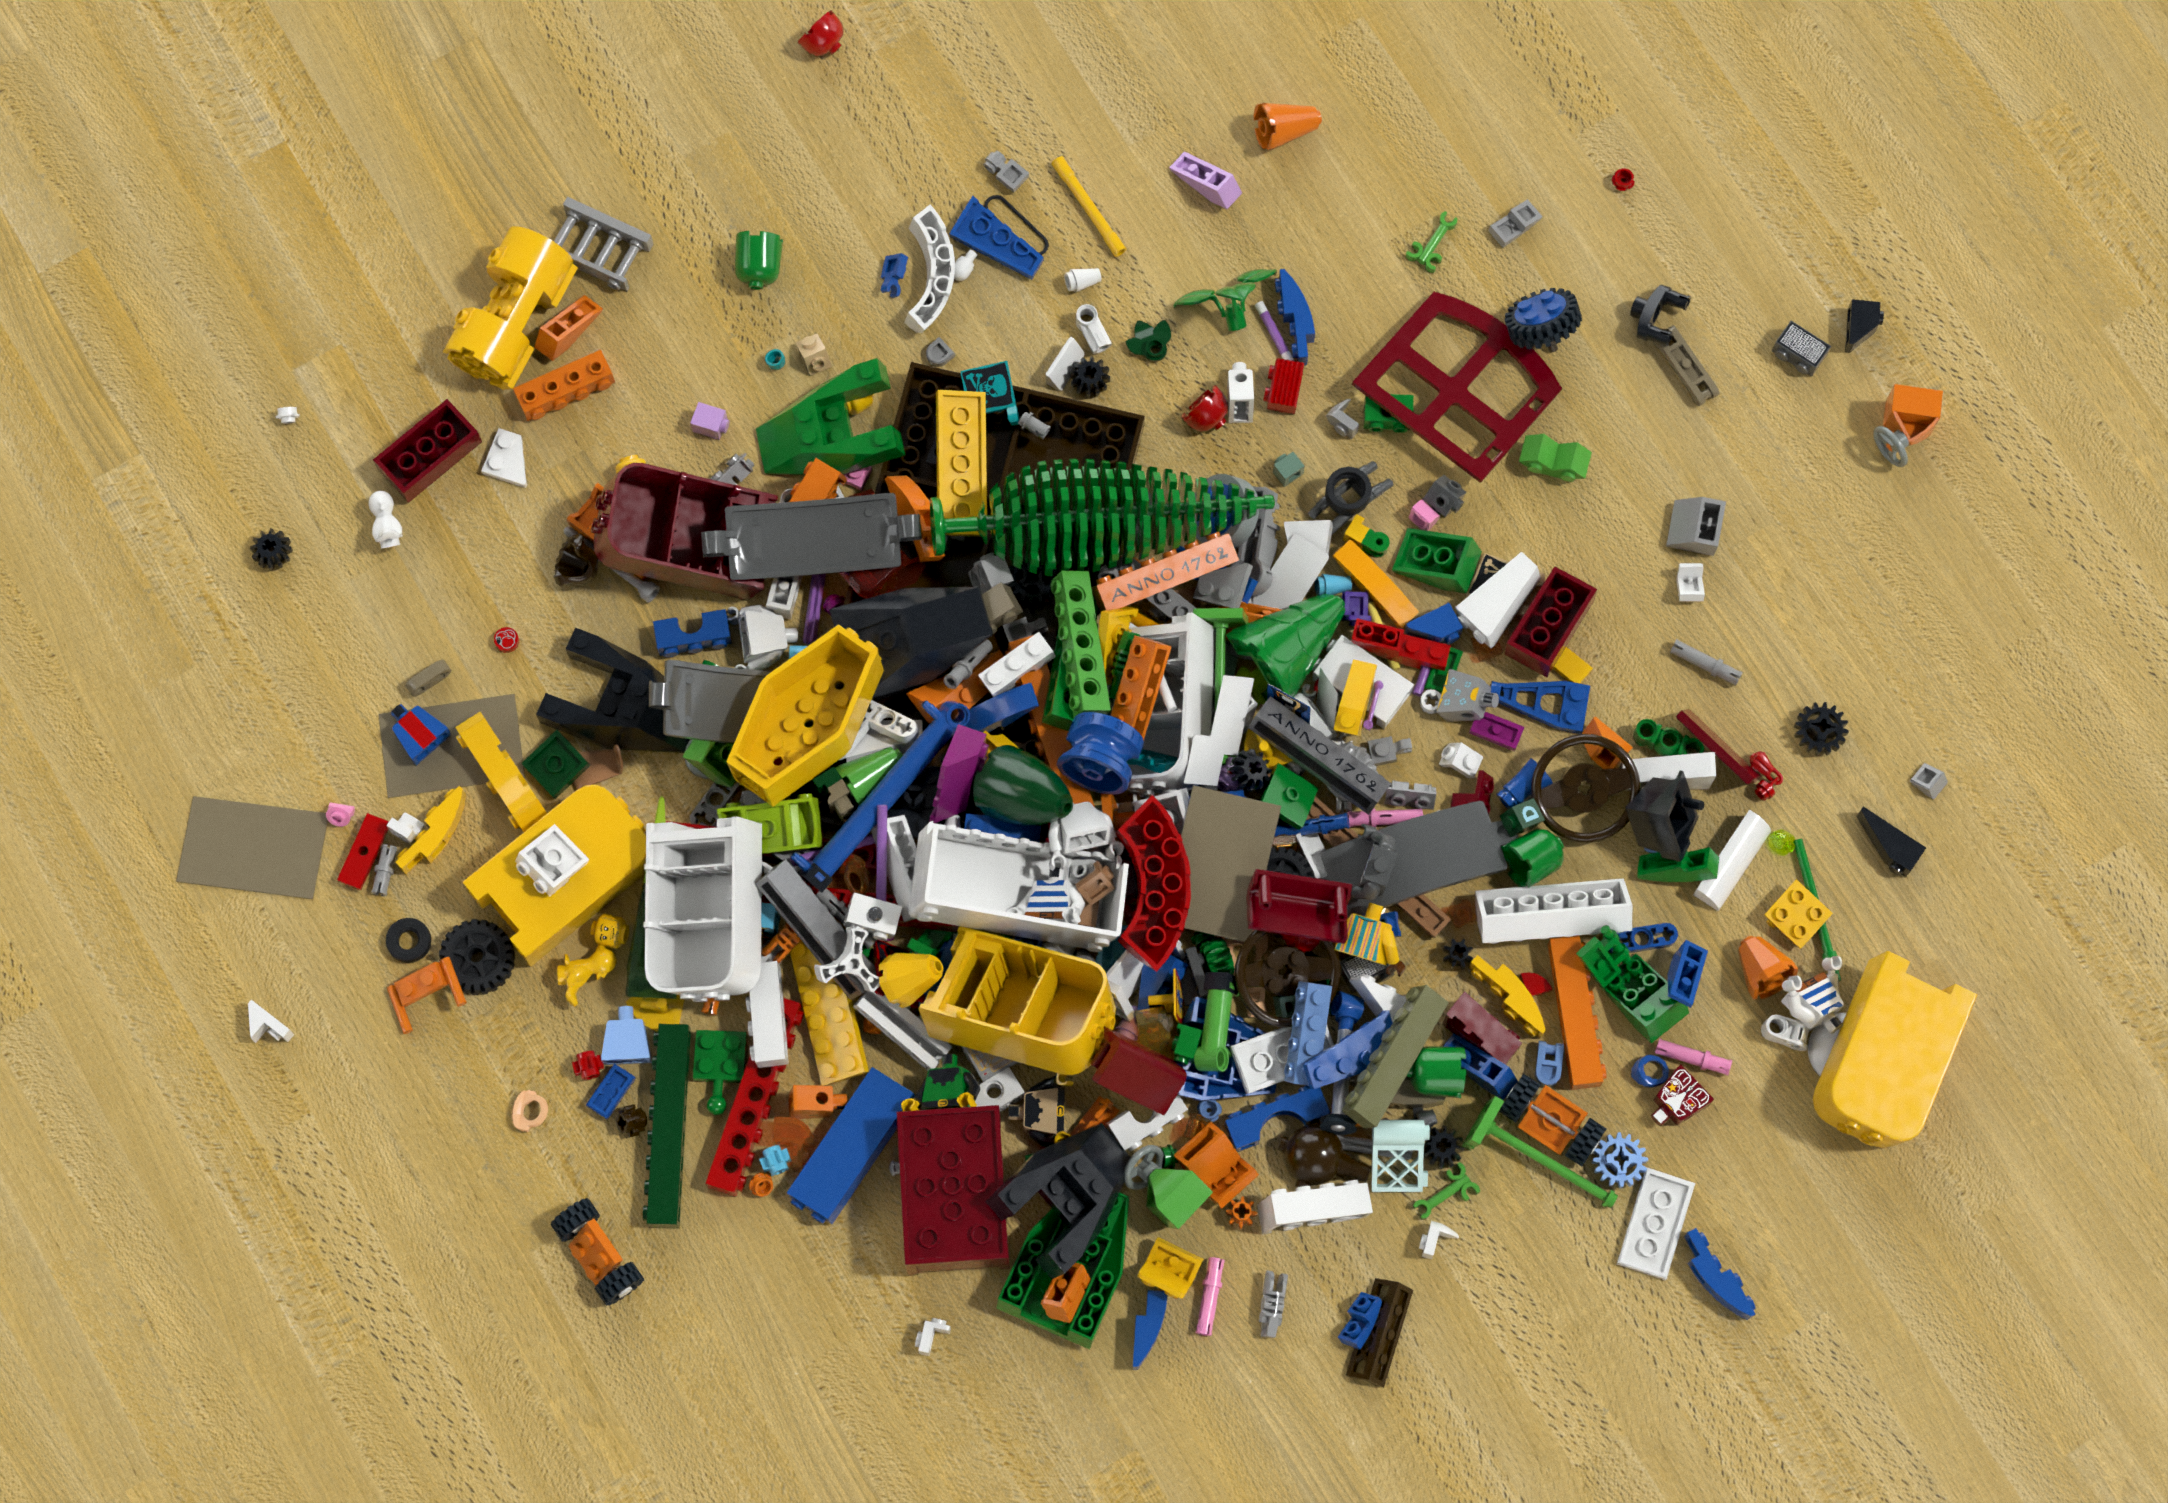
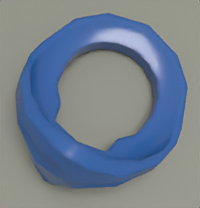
M1646 1055L1639 1058L1631 1069V1077L1638 1084L1651 1088L1664 1084L1669 1074L1666 1062L1654 1055ZM1651 1061L1658 1063L1663 1070L1662 1077L1660 1079H1652L1650 1076H1646L1644 1065Z

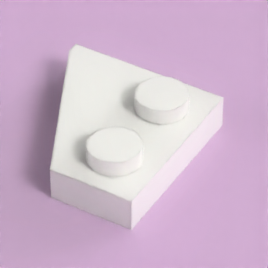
M498 428L482 468V474L526 488L527 480L522 436Z

